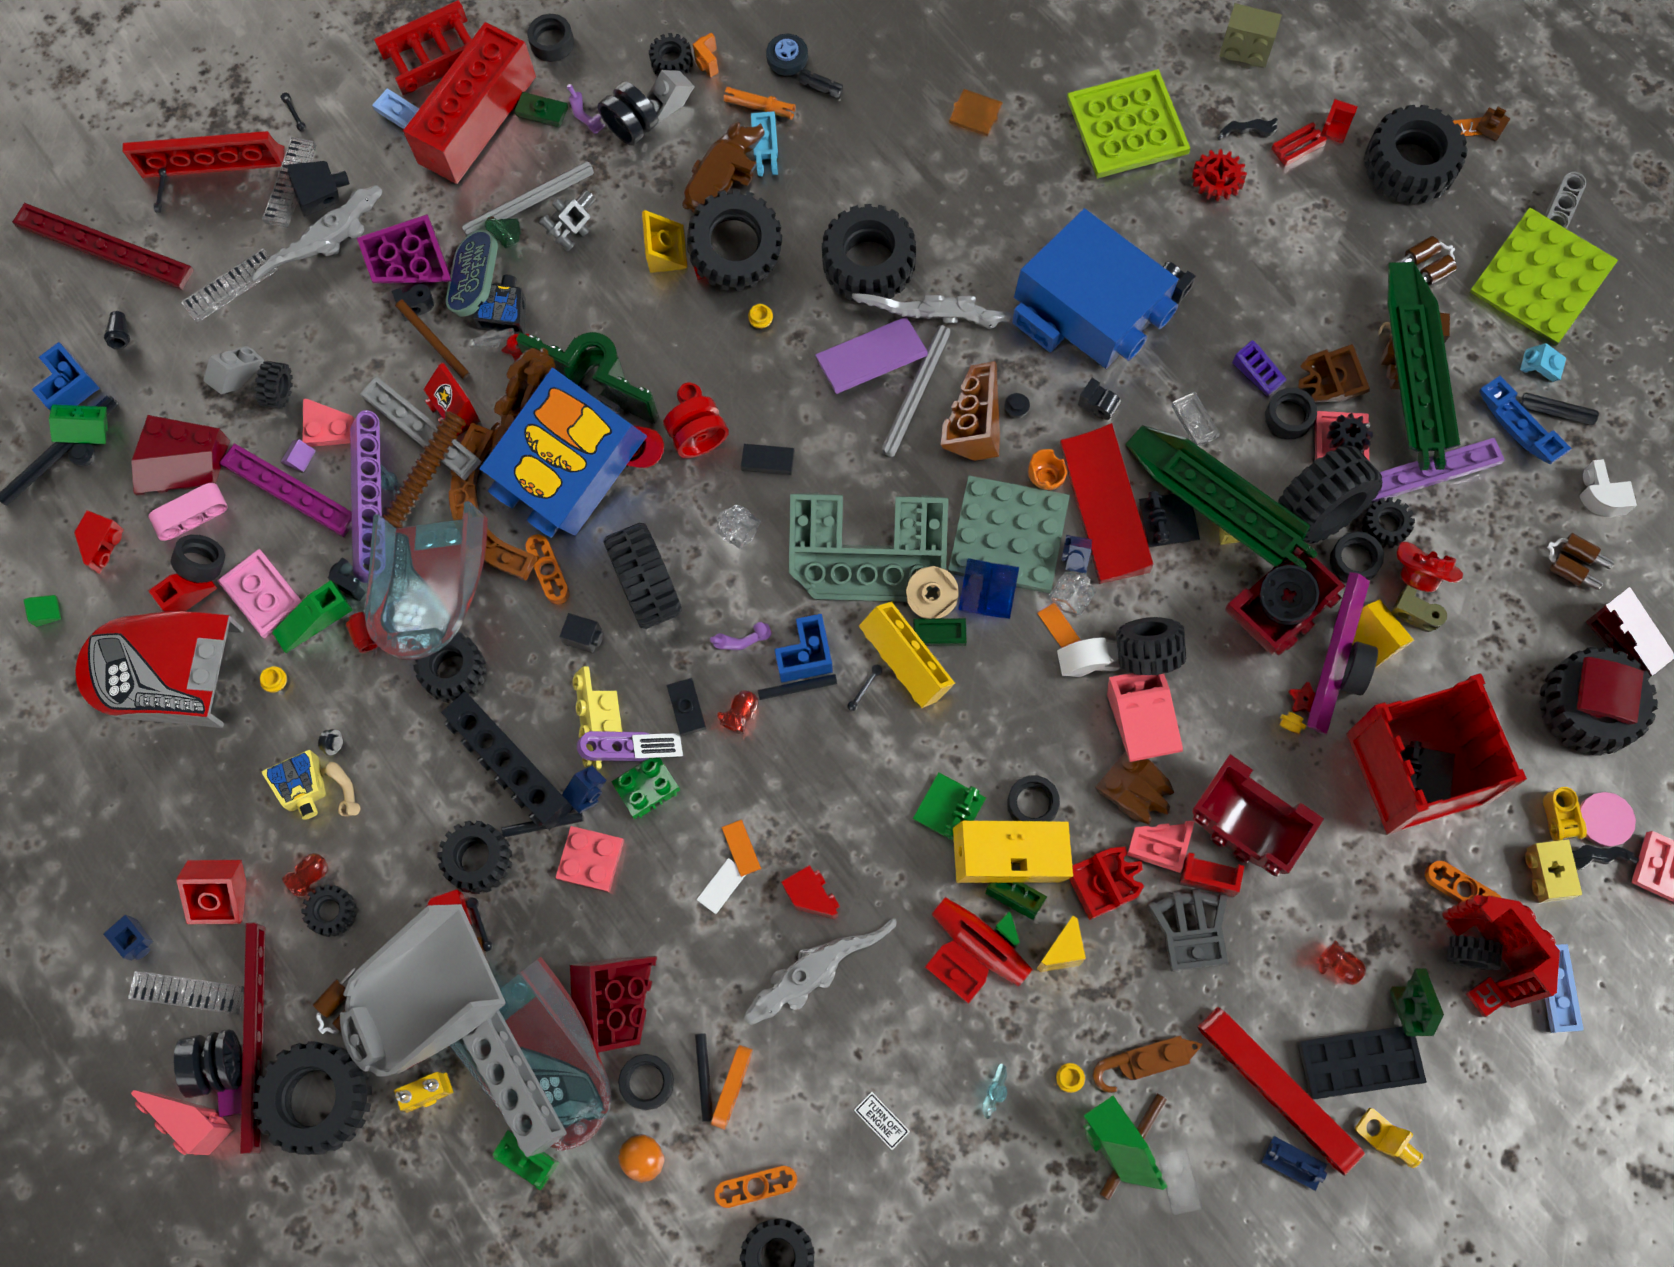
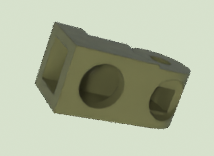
M1407 585L1400 592L1391 613L1395 617L1427 632L1437 630L1447 620V611L1439 604H1429L1416 597L1417 589Z

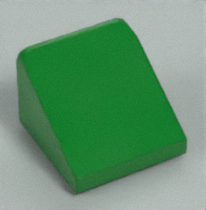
M56 595L24 599L27 620L35 627L62 619Z
M1009 911L996 925L994 930L1016 948L1020 941Z

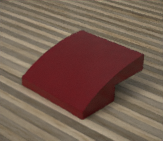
M1584 657L1577 710L1598 718L1608 716L1628 725L1636 724L1638 722L1644 671L1609 660Z

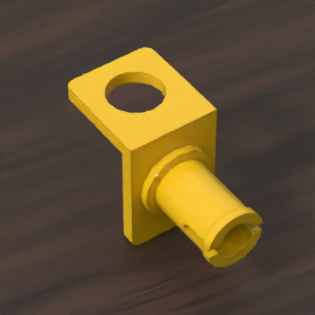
M1368 1108L1356 1125L1355 1131L1377 1151L1394 1157H1400L1411 1168L1417 1167L1423 1160V1154L1408 1143L1413 1137V1133L1409 1130L1393 1126L1374 1108ZM1372 1119H1376L1380 1125L1379 1132L1374 1136L1369 1135L1366 1129L1367 1123Z

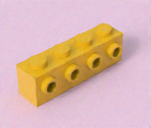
M892 602L876 606L859 625L867 640L874 645L881 658L887 662L896 674L897 679L904 684L914 701L921 708L936 703L955 684Z

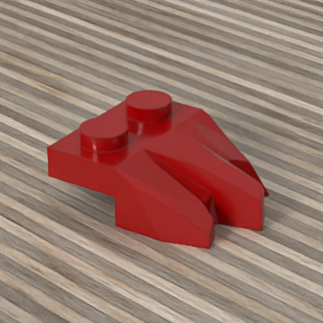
M1126 846L1109 848L1087 860L1072 865L1073 877L1069 878L1089 920L1113 911L1138 898L1144 888L1141 882L1133 879V876L1143 870L1142 861L1126 862L1124 860L1127 854Z

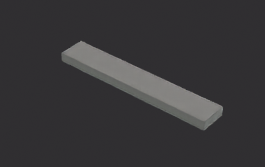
M375 376L360 393L367 402L421 446L429 445L428 440L434 437L432 433L438 430L436 428L437 424L380 378ZM454 439L452 441L454 445L452 447L449 446V453L444 454L445 459L441 460V462L465 481L482 461Z

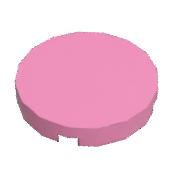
M1601 792L1593 794L1582 801L1580 810L1586 823L1587 834L1585 838L1596 846L1614 847L1630 839L1635 830L1636 818L1632 807L1625 799L1614 793Z

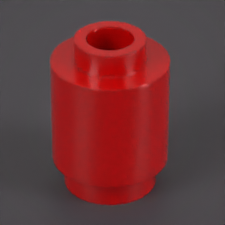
M364 612L351 615L349 621L346 622V627L354 647L358 648L360 653L369 652L379 647L372 633L371 615L364 614Z

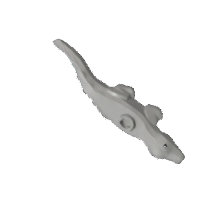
M375 185L368 189H358L352 192L350 199L345 205L328 212L315 224L310 225L300 240L292 242L288 248H282L276 254L271 255L252 274V281L256 282L270 270L288 262L304 259L318 253H322L324 256L339 253V243L347 237L353 239L363 234L364 226L360 224L358 219L363 213L372 209L382 195V189Z
M852 294V298L858 303L864 302L869 306L874 305L880 309L888 310L890 313L899 314L902 317L908 316L916 319L938 318L943 319V323L949 324L958 323V319H966L987 329L994 328L999 322H1009L1012 319V315L1009 312L986 310L974 305L976 301L975 296L945 298L942 295H925L924 300L898 302L875 295Z
M891 919L882 928L869 934L842 937L824 945L800 950L798 961L788 969L776 971L772 975L770 980L774 987L758 993L752 1005L746 1011L744 1019L749 1025L756 1024L776 1015L786 1003L790 1005V1009H801L808 998V994L816 987L827 988L830 986L838 963L845 956L881 940L896 926V919Z

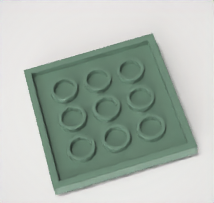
M968 475L948 571L953 575L1051 594L1070 495Z

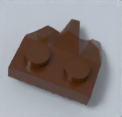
M1353 344L1328 352V349L1312 354L1300 365L1310 375L1299 380L1298 389L1316 390L1312 394L1315 402L1346 401L1370 392V387Z
M1126 751L1095 787L1098 793L1118 805L1120 811L1132 819L1148 825L1152 820L1149 814L1150 811H1157L1168 815L1170 805L1163 796L1175 793L1170 780L1149 759L1130 762Z

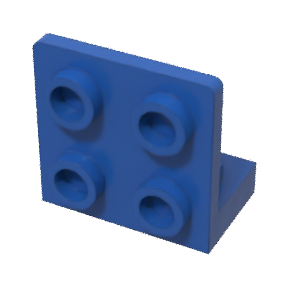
M1021 302L1014 309L1012 323L1049 353L1065 339L1058 332L1054 324L1044 321L1032 307H1027Z

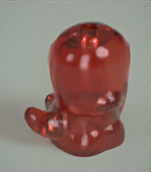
M746 690L738 692L732 700L730 710L724 713H717L720 725L734 733L744 734L746 721L753 719V714L758 707L757 696Z
M308 854L295 866V871L287 872L282 877V880L297 898L305 895L308 896L307 894L310 891L315 892L310 888V885L319 881L327 874L328 864L320 854Z
M1336 940L1325 949L1317 960L1320 963L1319 971L1321 974H1325L1328 968L1332 969L1338 978L1347 985L1359 983L1366 975V966L1363 961L1351 952H1345V949Z

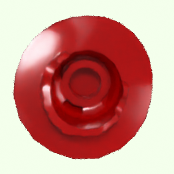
M1401 542L1397 548V559L1404 564L1400 574L1401 579L1407 585L1417 590L1434 592L1444 580L1457 583L1463 578V572L1455 566L1456 559L1446 555L1443 559H1440L1435 551L1427 554L1410 542Z

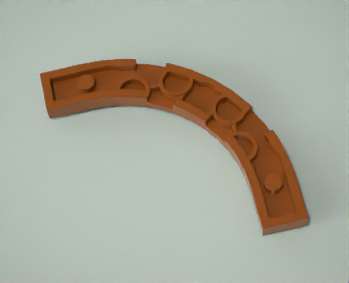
M471 423L461 445L482 462L465 481L452 470L450 472L452 479L451 490L448 492L449 504L453 520L462 538L464 521L483 519L477 502V480L480 467L492 445L494 431ZM487 527L484 561L496 569L526 581L538 558L531 553L503 542Z

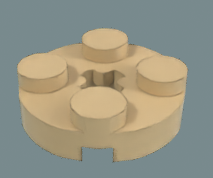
M937 566L923 567L917 570L908 581L906 587L908 604L921 617L930 619L942 618L948 615L956 606L959 595L958 584L953 575L944 568ZM928 586L932 588L937 586L939 588L937 591L938 598L930 597L928 599L925 596L927 594L926 588Z

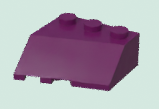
M428 214L357 237L373 284L452 281Z

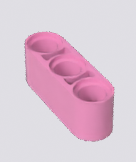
M208 483L158 507L148 517L159 540L166 541L221 515L227 510L228 506L218 485Z

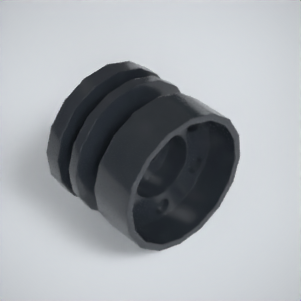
M1285 565L1277 567L1266 576L1262 583L1259 597L1261 609L1268 619L1279 625L1292 626L1300 624L1310 617L1318 603V584L1312 574L1300 566ZM1284 591H1287L1289 594H1295L1292 600L1293 603L1289 604L1287 600L1282 601Z
M222 1030L220 1033L211 1032L207 1038L202 1035L185 1037L177 1042L174 1051V1073L179 1090L185 1098L208 1095L212 1089L215 1092H224L225 1089L235 1090L241 1086L243 1053L238 1036L233 1030Z

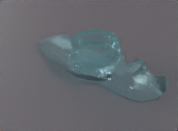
M380 463L381 487L385 490H393L394 495L396 493L399 494V487L402 485L398 482L396 475L393 472H388Z
M1003 1064L999 1065L995 1077L987 1089V1096L983 1105V1115L986 1119H990L992 1112L996 1111L995 1104L1004 1101L1007 1097V1088L1004 1086L1007 1077V1067Z

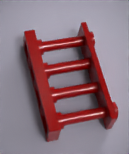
M459 0L374 39L383 60L391 57L400 75L395 77V80L402 95L413 92L443 77L472 40L463 25L468 20ZM455 28L464 46L451 51L442 33ZM434 38L443 55L430 61L421 43ZM413 48L421 66L409 71L399 53Z

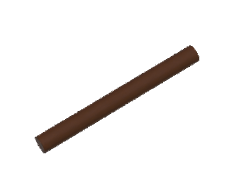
M403 299L398 301L395 305L396 308L462 379L467 378L470 372Z
M1158 1093L1137 1127L1143 1139L1147 1136L1167 1101L1165 1097ZM1114 1169L1099 1193L1107 1200H1110L1121 1181Z

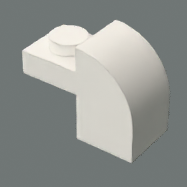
M1604 459L1593 460L1584 470L1583 481L1588 487L1579 496L1588 510L1599 516L1613 517L1627 515L1637 506L1631 481L1610 483Z
M1105 638L1086 639L1057 650L1062 676L1082 677L1095 670L1116 671L1121 669L1118 661L1117 644L1106 642Z

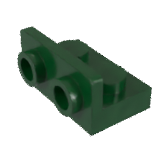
M1415 968L1407 985L1392 986L1390 994L1407 1036H1434L1444 1013L1427 969Z

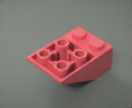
M1129 673L1109 677L1107 697L1129 761L1183 752L1172 697L1165 675Z
M138 1090L131 1092L137 1100L135 1105L145 1114L150 1113L156 1120L154 1122L155 1127L163 1134H169L175 1140L173 1142L174 1147L184 1155H210L234 1130L224 1117H219V1112L216 1109L159 1093Z

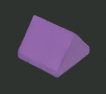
M300 439L293 440L281 463L304 472L316 451Z

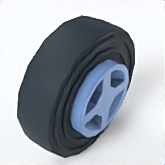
M790 33L780 34L768 43L766 49L767 63L771 70L777 74L784 76L794 75L800 72L807 64V45L797 35Z

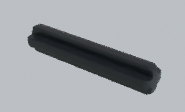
M1527 392L1520 399V404L1524 408L1594 425L1599 416L1597 410Z

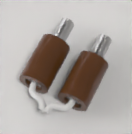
M1430 236L1406 250L1405 257L1397 261L1414 262L1417 266L1441 252V247L1446 250L1450 249L1449 255L1441 257L1420 270L1428 285L1441 280L1457 268L1453 255L1455 248L1452 245L1446 246L1434 236Z
M1571 533L1567 539L1561 538L1555 543H1549L1547 548L1550 550L1549 559L1552 565L1549 570L1577 586H1580L1583 582L1595 590L1601 588L1603 583L1588 575L1590 569L1561 553L1556 559L1553 557V547L1564 542L1561 550L1589 565L1596 562L1607 569H1611L1614 561L1599 554L1601 551L1600 547L1574 533Z
M353 968L342 981L335 979L312 1004L318 1010L316 1018L319 1022L318 1030L322 1034L325 1032H330L331 1034L341 1032L340 1015L332 1022L337 1030H333L329 1027L323 1028L324 1023L321 1019V1014L329 1018L347 998L343 996L345 988L357 969Z

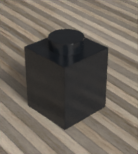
M568 613L559 638L566 646L593 653L595 647H599L602 642L603 632L597 621Z

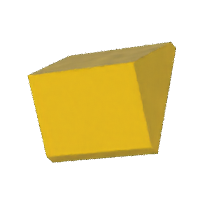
M644 210L642 212L645 255L650 273L686 269L687 257L684 225Z
M1379 599L1362 608L1353 644L1358 641L1377 647L1376 668L1412 643L1414 639Z
M1075 916L1071 917L1037 967V970L1045 972L1080 966L1086 957L1078 918Z

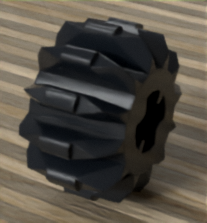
M1353 413L1348 414L1347 417L1341 414L1329 426L1330 431L1327 433L1326 438L1331 440L1329 448L1352 446L1358 448L1363 453L1364 450L1370 447V440L1373 437V432L1369 431L1370 423H1362L1363 415L1355 419Z

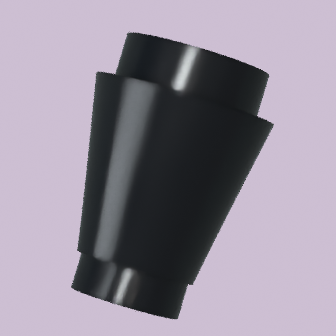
M120 311L110 313L104 334V340L113 349H123L130 342L125 314Z

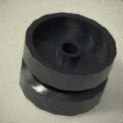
M622 81L613 90V96L607 95L597 106L599 114L608 128L629 146H634L642 139L643 131L649 132L659 122L658 115L648 98L637 87L627 81Z

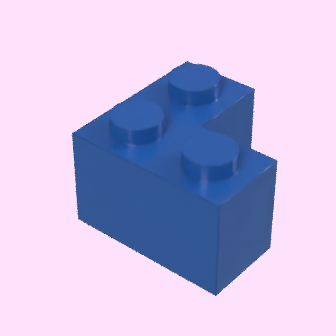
M60 342L39 356L40 360L52 374L32 390L50 411L52 404L77 406L100 389Z
M822 614L797 618L796 623L800 644L775 649L781 683L833 673Z

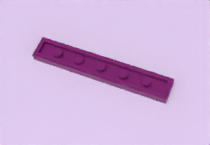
M234 443L220 461L222 467L343 538L352 528V511Z
M1350 572L1307 722L1308 727L1319 733H1328L1370 581L1359 573Z

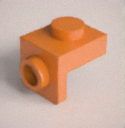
M712 33L700 37L693 43L695 62L701 71L705 70L710 77L718 74L717 59L712 54L717 49L715 36Z

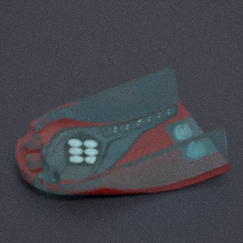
M469 501L464 502L463 519L396 529L379 514L373 515L365 621L371 639L389 655L405 660L430 656L446 646L460 629L481 577L487 540L488 518Z
M540 957L500 988L506 1004L499 1011L567 1132L565 1136L550 1146L551 1148H556V1151H563L583 1145L600 1130L609 1114L611 1087L605 1068L581 1014L559 979L542 957ZM461 1038L451 1044V1048L502 1113L497 1102L492 1098L486 1081L478 1072L473 1057L465 1048L463 1039Z

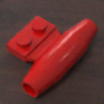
M945 897L933 911L932 916L951 936L953 941L942 945L925 968L968 1004L986 983L989 970L1018 987L1033 970L1007 940L977 915Z

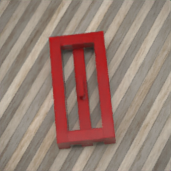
M1314 122L1273 143L1271 149L1285 167L1326 144L1327 138L1321 136L1322 132L1319 129H1315L1316 125ZM1312 139L1316 140L1311 144L1303 147L1302 149L1294 152L1293 154L1287 157L1285 156V154L1298 149L1303 144L1311 141Z

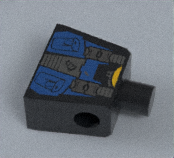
M506 274L502 276L500 285L491 284L487 300L484 303L480 302L478 305L479 309L473 316L479 330L519 334L521 332L525 334L526 298L522 288L516 287V277Z

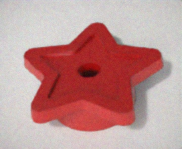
M509 333L507 345L501 351L506 354H512L515 361L522 355L520 348H516L518 345L516 338L519 334L513 335Z
M1306 682L1301 689L1289 690V694L1293 698V712L1307 711L1310 713L1316 692L1313 691L1310 682Z

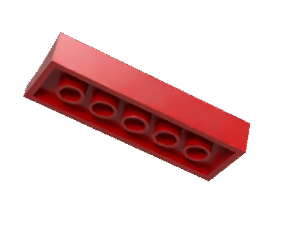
M268 131L123 143L122 152L142 178L160 177L158 173L160 168L166 169L165 174L167 176L282 167L284 165V146L277 143Z
M1110 423L1096 430L1060 440V447L1087 539H1092L1091 556L1099 584L1150 573L1154 563L1113 424Z

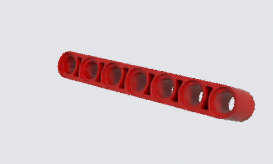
M1216 1007L1197 1027L1200 1033L1340 1174L1345 1176L1365 1155L1361 1147L1224 1010Z

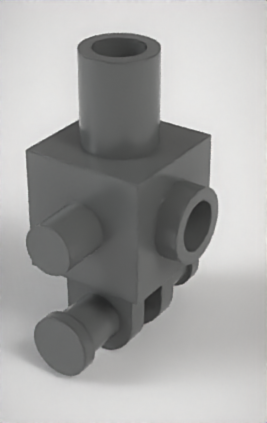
M584 190L576 200H565L563 203L559 198H556L552 205L557 211L550 217L554 223L548 218L547 214L538 223L547 230L546 234L548 236L553 235L555 237L553 241L556 244L560 243L567 252L575 245L567 235H574L579 232L583 237L589 232V229L584 224L591 216L586 211L596 199L587 190Z

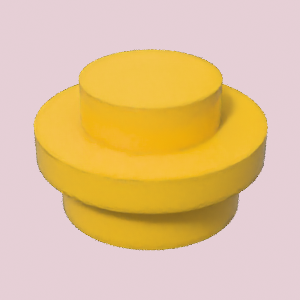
M756 304L750 309L748 320L755 328H765L771 324L773 313L768 306Z
M276 666L264 669L260 675V685L267 692H278L287 683L286 673Z
M1288 712L1287 715L1281 714L1280 719L1282 720L1279 724L1281 727L1296 734H1300L1302 729L1305 730L1306 725L1302 723L1304 718L1292 712Z
M1067 1063L1058 1069L1056 1081L1063 1091L1073 1093L1083 1087L1085 1075L1078 1065Z

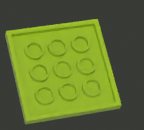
M1159 69L1067 94V101L1097 179L1190 153L1191 148Z
M1529 207L1472 287L1470 293L1557 346L1618 259Z

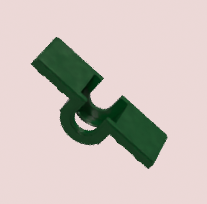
M520 332L516 338L522 354L531 348L539 351L541 348H546L549 351V356L554 359L556 370L578 386L581 385L585 376L592 368L599 366L592 379L603 386V391L599 395L600 399L652 424L656 423L659 418L652 393L644 387L636 388L630 385L629 381L625 379L616 347L612 340L604 334L588 332L576 338L574 337L565 352L558 346L551 345L550 347L544 344L541 339L531 334L527 336Z

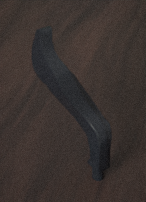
M1274 118L1270 121L1255 119L1248 122L1232 121L1220 131L1217 139L1226 138L1231 132L1247 133L1252 131L1268 137L1277 131L1278 125L1276 124L1278 119Z
M1583 845L1578 850L1572 851L1576 870L1584 869L1593 861L1602 864H1610L1615 859H1623L1627 862L1632 861L1636 864L1639 861L1638 858L1633 856V852L1618 846L1603 850L1591 845Z

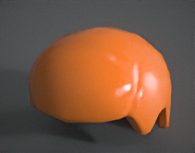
M1052 449L1038 450L1033 454L1028 466L1029 479L1034 485L1043 490L1057 489L1064 483L1067 475L1064 459L1057 458Z
M640 1134L631 1136L622 1144L619 1150L620 1154L618 1155L622 1171L630 1179L643 1183L653 1180L661 1173L664 1155L654 1138Z

